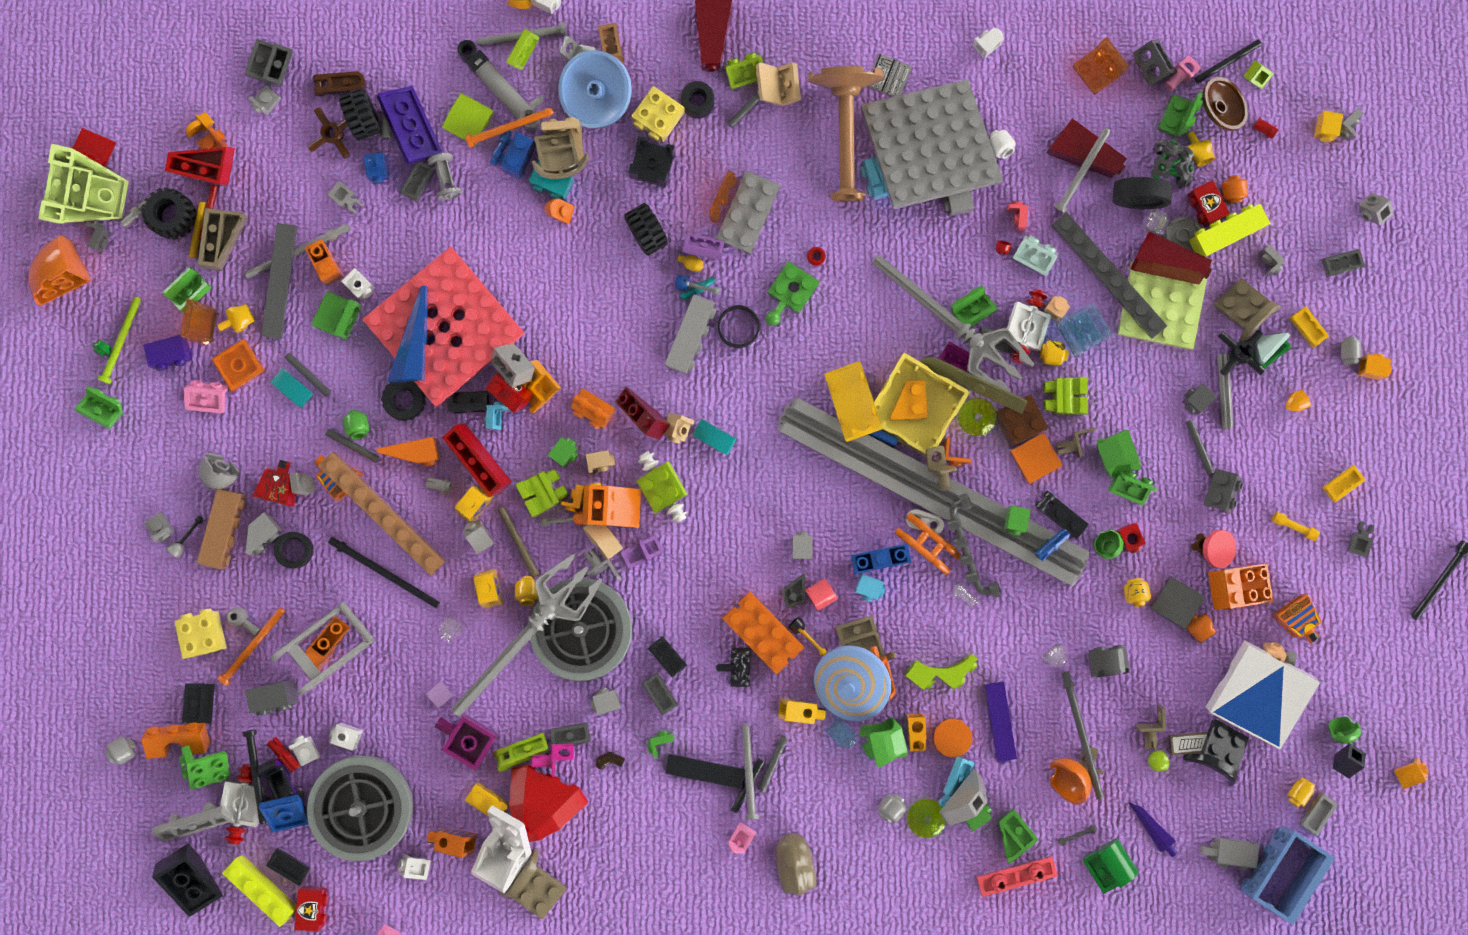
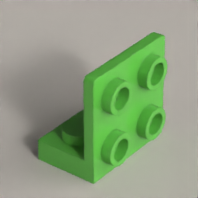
M1199 92L1191 101L1173 94L1157 130L1175 138L1186 134L1196 120L1193 117L1195 112L1199 111L1203 101L1201 97L1203 94Z
M327 291L314 317L312 326L347 341L362 306L356 301L347 300Z

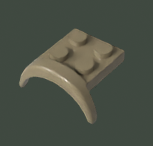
M572 131L534 137L540 166L535 160L532 161V165L540 176L548 179L571 177L579 173L587 164L588 153H585L580 161L578 160Z
M1242 278L1214 304L1218 311L1244 330L1238 342H1247L1267 318L1281 309L1278 303L1271 302Z
M872 615L835 627L841 646H857L870 651L871 647L877 646L880 657L887 656L888 661L896 657L895 652L884 654Z
M534 848L526 865L506 892L498 891V894L503 898L511 897L540 919H543L564 894L567 887L537 865L539 851Z

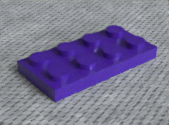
M413 86L378 93L377 99L406 164L426 160L434 155L443 153Z

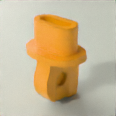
M206 112L199 116L197 114L194 115L196 121L191 122L186 127L185 133L188 138L193 137L201 130L208 132V127L214 124Z

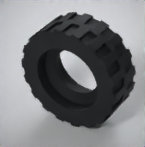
M414 381L390 382L382 391L381 401L387 414L397 420L407 421L413 420L416 416L420 415L421 411L423 412L424 405H426V395ZM401 390H407L413 396L412 404L405 409L397 407L394 402L395 395Z

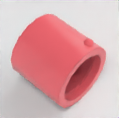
M825 578L805 590L817 611L838 600Z

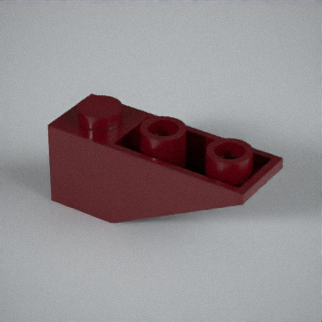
M626 386L615 400L618 406L646 436L660 440L670 426L668 421L657 410Z

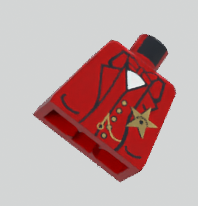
M279 460L277 470L266 468L253 497L294 507L296 494L292 493L290 474H288L291 463Z

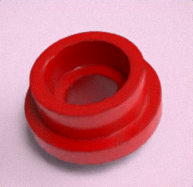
M813 247L807 253V260L813 266L822 265L826 259L825 251L820 247ZM818 254L820 258L818 260L813 259V255Z

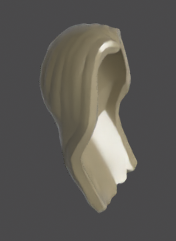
M798 833L785 834L779 840L776 847L778 875L784 893L800 896L807 893L808 890L815 888L817 884L813 856L806 839Z

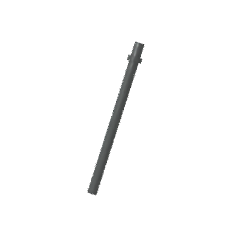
M1069 671L1061 673L1064 681L1063 689H1066L1096 800L1103 799V791L1073 688L1075 684L1071 681Z

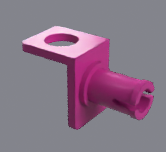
M551 744V753L549 755H532V768L550 767L552 769V777H555V761L573 760L574 744ZM562 749L570 751L567 755H560L558 752Z

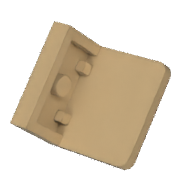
M791 62L778 68L764 63L756 64L758 94L762 101L786 106L801 100L796 63Z
M566 118L565 121L548 119L546 122H541L544 135L572 131L578 160L580 161L583 158L582 128L579 119Z

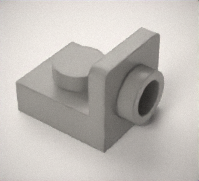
M265 85L254 99L250 96L248 100L252 103L251 107L260 114L262 111L265 115H268L281 101V98Z
M1359 108L1342 121L1340 137L1347 141L1358 135L1353 128L1360 122L1359 118L1364 114Z
M1271 245L1266 246L1259 252L1263 262L1272 266L1265 273L1267 277L1271 274L1275 276L1283 269L1281 265L1286 260Z
M159 512L144 523L153 536L151 538L153 542L163 543L172 537L171 534L175 532V529L162 512Z

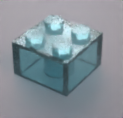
M1094 303L1063 319L1056 325L1075 358L1113 336Z

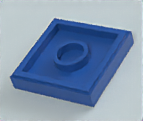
M299 795L259 804V809L272 832L309 824L307 810Z

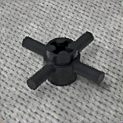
M1257 330L1247 342L1240 341L1236 343L1224 331L1220 332L1218 337L1230 347L1228 351L1229 361L1220 370V373L1226 376L1236 364L1242 365L1247 363L1261 375L1266 369L1253 358V345L1261 338L1263 333ZM1241 351L1242 353L1244 352L1242 358L1238 355L1241 353Z

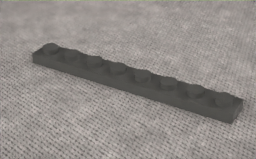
M1067 212L1052 224L1055 231L1151 339L1167 327L1166 323Z

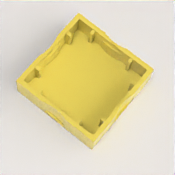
M903 353L874 401L883 427L881 431L898 438V442L926 458V449L937 447L940 444L946 429L959 412L970 391L950 379L934 373L928 366ZM925 380L928 418L890 421L905 382Z

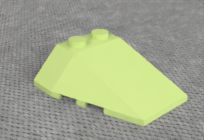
M51 144L44 199L41 200L38 219L58 224L122 219L129 181L73 148Z

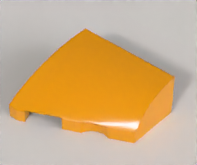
M538 360L530 361L535 369L531 381L523 383L524 387L534 394L529 401L531 405L529 411L532 414L546 404L561 389L560 385Z

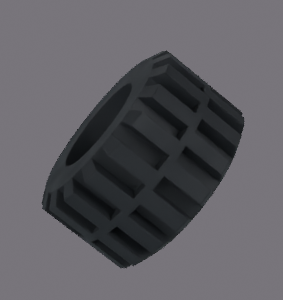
M362 87L340 95L339 102L351 133L358 141L380 133L381 127L376 111L367 92Z
M159 188L156 189L157 193L152 191L150 193L151 197L145 198L146 205L142 204L144 212H141L142 217L145 218L143 221L148 228L161 237L174 240L178 239V236H186L185 232L190 233L192 230L189 228L191 226L194 227L195 222H193V219H196V214L193 213L196 209L192 205L191 200L175 189L164 188L163 191ZM176 205L177 213L174 219L163 223L162 213L165 208Z
M643 203L624 214L630 231L647 256L668 245L667 236L649 205Z

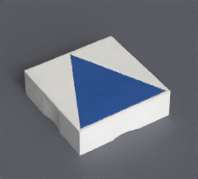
M1244 640L1232 660L1226 676L1218 684L1205 707L1211 714L1281 749L1320 682L1314 676L1289 663L1277 660L1270 653Z

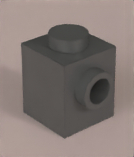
M1201 384L1195 389L1192 387L1184 395L1186 398L1182 403L1190 414L1198 415L1217 396L1204 384Z

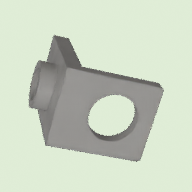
M565 36L559 53L570 61L579 53L597 49L577 44L572 38ZM568 43H570V44H571V50H570V52L567 54V52H566V47H567Z

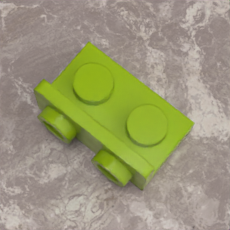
M755 52L745 55L744 59L738 60V58H733L723 65L731 89L758 81L756 64L763 63L761 55H756Z

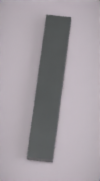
M277 223L261 335L263 337L282 339L298 227L295 225Z

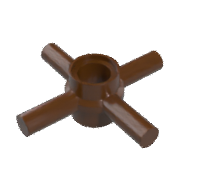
M320 107L316 108L314 113L323 126L320 130L321 136L307 146L308 149L313 152L326 142L334 143L344 159L348 158L350 153L341 141L344 136L343 130L348 127L346 120L344 119L339 124L330 123ZM334 129L335 133L330 137V131Z

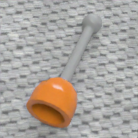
M583 510L575 512L573 517L542 519L541 525L545 527L548 524L573 521L576 525L583 526Z

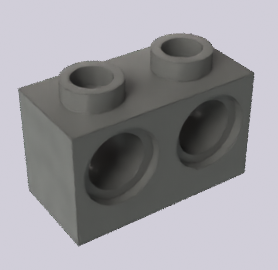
M1159 39L1151 40L1133 52L1135 63L1138 67H1141L1144 72L1143 77L1150 85H1157L1177 72ZM1148 50L1151 53V58L1149 60L1146 57V53ZM1156 67L1160 69L1159 76L1155 74Z

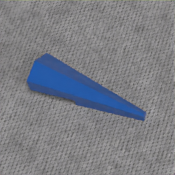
M426 285L421 286L387 382L425 381L428 287Z

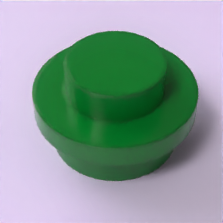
M101 340L92 343L93 351L102 357L110 355L111 347Z

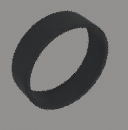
M734 305L724 310L720 315L718 333L721 340L728 346L744 348L751 345L758 336L759 320L755 312L743 305ZM732 310H745L752 314L756 320L757 332L747 343H730L721 334V320L725 314Z

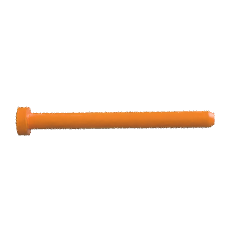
M547 108L474 136L468 134L465 136L467 144L470 148L475 147L477 142L551 116L553 110L552 108Z
M282 607L278 608L224 675L220 674L217 677L221 683L226 686L231 683L230 678L284 615L285 610Z

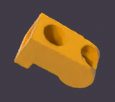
M923 713L906 714L909 751H926L925 715Z

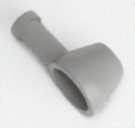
M235 607L228 612L227 620L231 625L236 627L243 626L254 637L261 630L248 621V614L245 609ZM234 613L237 614L236 620H233L232 618Z

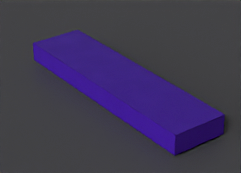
M1003 681L984 684L997 762L1015 760L1017 755L1005 684Z

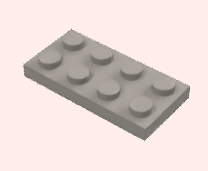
M745 171L716 239L722 240L724 244L751 255L781 185Z

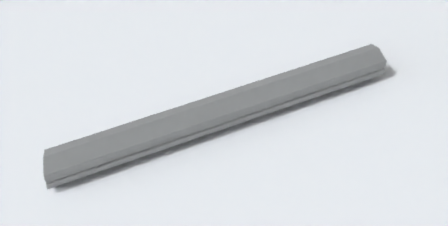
M795 397L786 405L778 420V432L946 521L951 519L949 512L951 505L960 499L959 495L968 493L972 508L963 510L960 507L957 510L963 530L1071 587L1079 580L1087 565L1089 551L1068 540L1058 547V551L1055 550L1042 562L1034 552L1047 542V539L1050 540L1054 537L1055 533L1029 520L1026 533H1021L1020 536L1008 534L1009 530L1004 529L1008 508L949 478L950 490H938L937 474L928 471V466L869 435L846 442L839 419Z

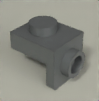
M94 221V224L86 222V226L94 229L87 246L102 253L103 249L108 245V238L111 232L105 229L106 226Z

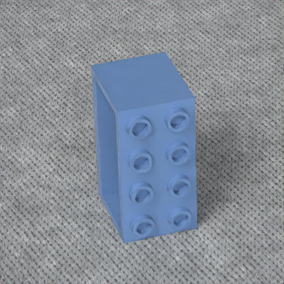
M1281 825L1280 828L1274 831L1270 844L1264 847L1263 855L1257 863V868H1252L1250 876L1243 880L1240 891L1279 918L1294 925L1335 860V857L1296 831ZM1294 839H1296L1312 851L1275 909L1274 905L1268 901L1266 903L1259 898V895Z

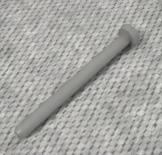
M560 22V26L529 30L538 37L559 33L562 36L567 35L565 22ZM523 31L478 38L477 45L482 46L518 40Z
M1103 129L1060 203L1055 204V208L1066 213L1068 210L1066 208L1067 204L1109 136L1110 129Z
M744 724L742 726L748 809V815H745V820L759 819V814H756L750 726Z

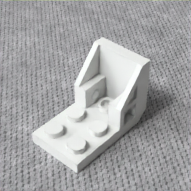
M492 805L487 811L492 832L482 844L471 872L475 877L505 893L526 865L531 855V849L524 823Z

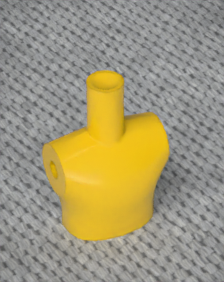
M1194 131L1187 134L1192 144L1186 148L1189 147L1193 150L1194 157L1192 160L1196 166L1201 167L1211 163L1215 159L1211 141H1199Z
M243 304L228 308L225 311L228 319L217 324L220 331L232 326L233 330L239 333L244 331L249 324L255 322V319L248 305Z

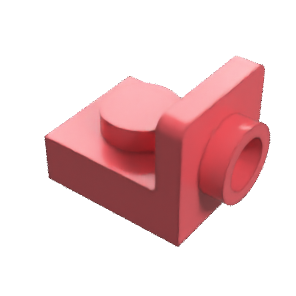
M1012 202V204L1007 206L1006 212L1017 213L1014 214L1013 225L1016 226L1017 232H1024L1027 228L1028 205H1023L1022 202Z

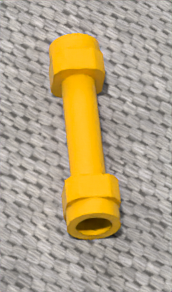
M1275 512L1272 517V522L1279 526L1285 525L1300 532L1309 540L1316 541L1320 535V531L1313 527L1307 528L1288 519L1287 515Z

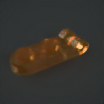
M730 170L727 172L709 210L711 222L715 223L720 220V209L722 205L726 206L730 197L728 192L730 188L734 189L737 183L736 173Z

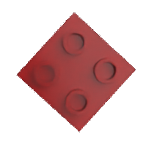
M82 128L74 146L70 148L106 167L117 142Z

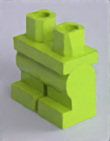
M1087 377L1056 378L1043 383V393H1052V400L1043 401V411L1052 412L1053 415L1084 416L1088 414V397H1074L1088 394Z
M557 470L543 471L515 484L523 500H527L525 504L532 517L536 518L550 510L569 495L564 485L555 489L552 484L561 479Z

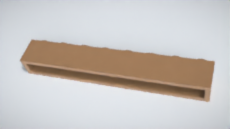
M336 452L329 454L318 465L430 576L446 561Z

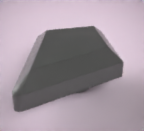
M805 574L800 575L781 590L787 609L805 603Z

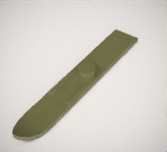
M925 357L919 361L928 366L934 373L946 377L979 395L987 397L1020 414L1024 412L1027 400L940 359Z

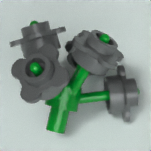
M1173 139L1156 142L1153 150L1156 151L1157 155L1162 156V159L1157 157L1154 160L1155 166L1151 171L1152 177L1159 178L1163 176L1164 178H1169L1172 175L1177 178L1176 184L1179 185V189L1188 187L1193 179L1191 175L1194 173L1193 150L1189 147L1185 149L1183 145L1179 146V143ZM1177 154L1179 156V158H1177L1174 161L1169 159V157H1175Z

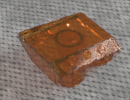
M187 299L180 335L191 342L209 344L215 341L213 335L216 317L219 313L211 306Z

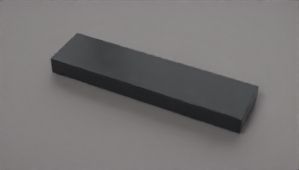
M669 754L665 774L740 789L742 788L745 773L744 768Z

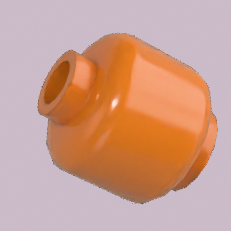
M1240 175L1228 176V180L1222 182V198L1227 200L1228 203L1243 202V199L1248 196L1247 180L1240 179Z

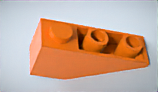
M334 616L304 652L319 671L330 659L351 628L337 616Z

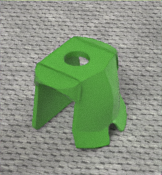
M1127 429L1108 439L1097 440V450L1100 453L1105 472L1110 478H1113L1118 470L1123 472L1126 470H1140V460Z
M888 718L882 723L862 725L859 736L866 737L868 740L862 747L870 759L875 758L877 767L880 768L898 757L904 758L907 755L908 751L902 727L894 718Z

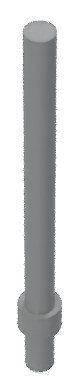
M344 224L336 229H329L326 231V234L296 247L293 257L306 252V246L320 239L324 243L329 240L338 239L339 235L351 230L349 224ZM272 259L246 271V277L249 279L270 269Z

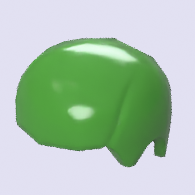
M1113 529L1100 532L1094 543L1097 555L1104 559L1118 557L1123 551L1124 546L1121 535Z
M1338 717L1328 723L1329 733L1332 739L1338 743L1350 744L1361 736L1359 723H1353L1350 717Z

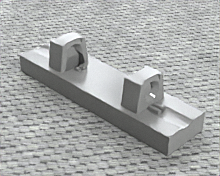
M212 803L204 805L203 812L184 818L177 813L170 815L168 823L153 827L152 835L162 842L170 841L232 822L233 814L228 812L223 806L216 807Z

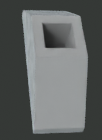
M976 769L971 771L940 811L941 816L949 826L976 817L987 803L985 783Z

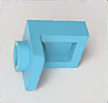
M494 402V405H486L487 410L484 417L486 429L501 430L502 411L511 410L501 402Z

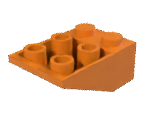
M600 485L584 486L582 525L639 528L641 489Z
M1267 563L1208 572L1214 610L1273 602Z

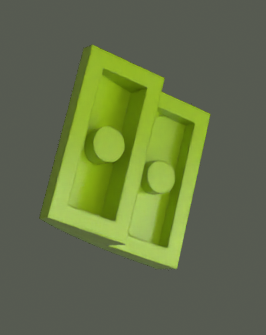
M461 93L447 115L442 128L466 141V135H477L482 133L484 128L488 127L494 110Z

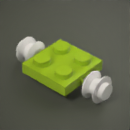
M648 451L639 456L640 460L638 463H643L644 467L642 470L649 471V473L636 481L655 514L669 506L667 515L671 514L673 516L671 522L679 523L686 519L685 515L688 512H683L682 507L684 505L676 504V502L688 494L670 462H665L656 468L659 460H654L653 455L655 453L650 454Z

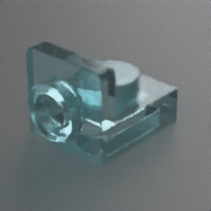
M840 718L826 730L842 749L845 747L849 749L856 742L855 737L857 735Z

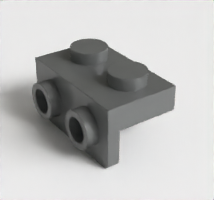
M1215 469L1204 505L1230 514L1236 507V496L1243 486L1242 478L1236 473Z

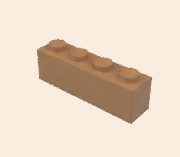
M217 489L197 564L217 569H225L229 565L231 559L229 553L236 541L234 535L241 523L240 513L246 505L245 495Z

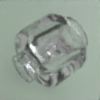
M1157 209L1148 211L1141 224V228L1145 231L1144 235H1147L1150 231L1158 236H1163L1169 224L1168 214Z

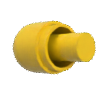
M679 254L677 258L678 262L683 263L686 269L693 272H699L703 268V261L697 256L688 254L686 257Z

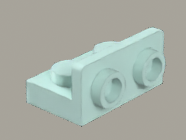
M1025 235L1013 259L1047 276L1058 257V253L1055 252L1057 249L1049 244L1044 246L1039 243L1040 240L1032 235L1029 237Z

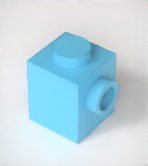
M861 574L855 593L862 595L861 599L872 602L873 599L878 600L879 597H883L886 587L883 586V581Z

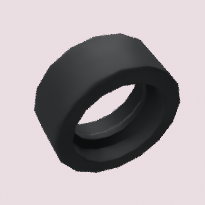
M287 532L276 540L274 556L277 562L284 567L292 569L301 568L311 560L313 544L304 534ZM290 539L300 540L305 547L303 557L295 562L288 561L283 555V546Z

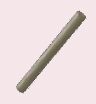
M503 506L498 509V512L532 577H536L539 575V572L506 508Z

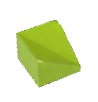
M1255 60L1244 74V77L1263 89L1274 73Z

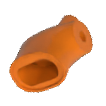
M1207 613L1200 616L1195 614L1186 628L1199 643L1217 633Z

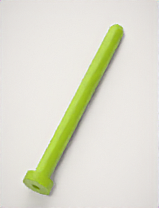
M133 298L102 376L98 375L97 380L107 384L111 383L110 375L140 305L141 298Z

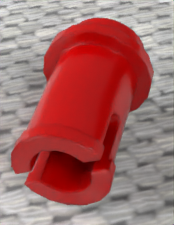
M1260 117L1252 127L1266 135L1267 139H1273L1279 130L1276 128V125L1272 126Z

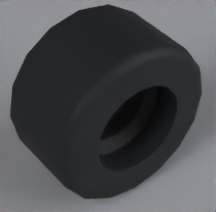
M693 81L683 88L681 92V105L688 116L700 119L712 112L714 93L708 84L702 81ZM694 94L703 95L705 98L704 104L700 106L692 105L690 101L691 96Z

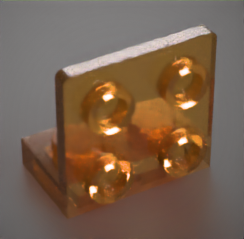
M1108 37L1100 41L1097 48L1074 63L1072 67L1090 91L1096 95L1124 75L1130 66Z

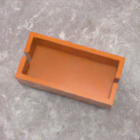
M749 592L738 602L740 607L737 609L734 606L722 619L777 675L789 663L787 659L789 657L793 659L804 646Z

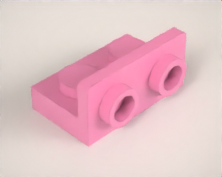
M199 380L191 381L184 388L185 410L224 413L225 392L228 391V386L218 382L207 384Z

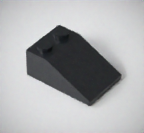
M189 843L155 864L152 878L189 917L223 896L202 858Z

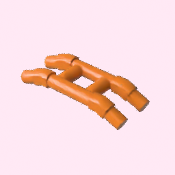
M910 512L906 519L919 528L922 533L916 540L900 528L894 534L920 553L943 574L948 575L950 569L937 558V555L942 549H945L956 560H959L962 554L925 522ZM928 536L937 543L931 552L922 546Z

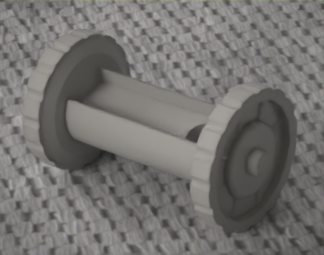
M451 153L437 154L427 160L430 166H435L442 190L437 193L439 200H449L462 195L461 188L454 186L448 162L453 160ZM449 184L451 188L446 189L444 185Z

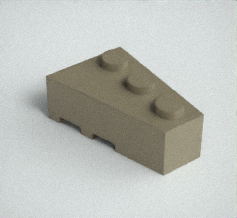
M205 208L198 265L202 269L223 270L248 219L245 213Z

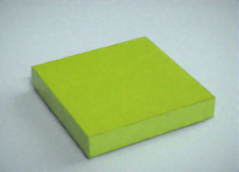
M524 28L506 62L519 70H523L540 37Z

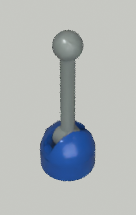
M678 275L675 280L674 286L676 290L685 291L689 287L710 291L715 295L720 292L718 287L710 288L692 284L688 277Z

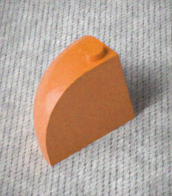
M58 236L40 249L32 260L28 273L29 288L36 304L39 306L92 281L73 242L64 236Z

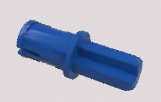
M1066 529L1060 530L1050 540L1047 539V542L1034 553L1043 562L1055 550L1058 551V547L1070 537L1069 532Z

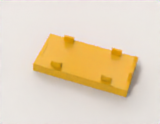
M860 361L824 374L846 442L883 429Z

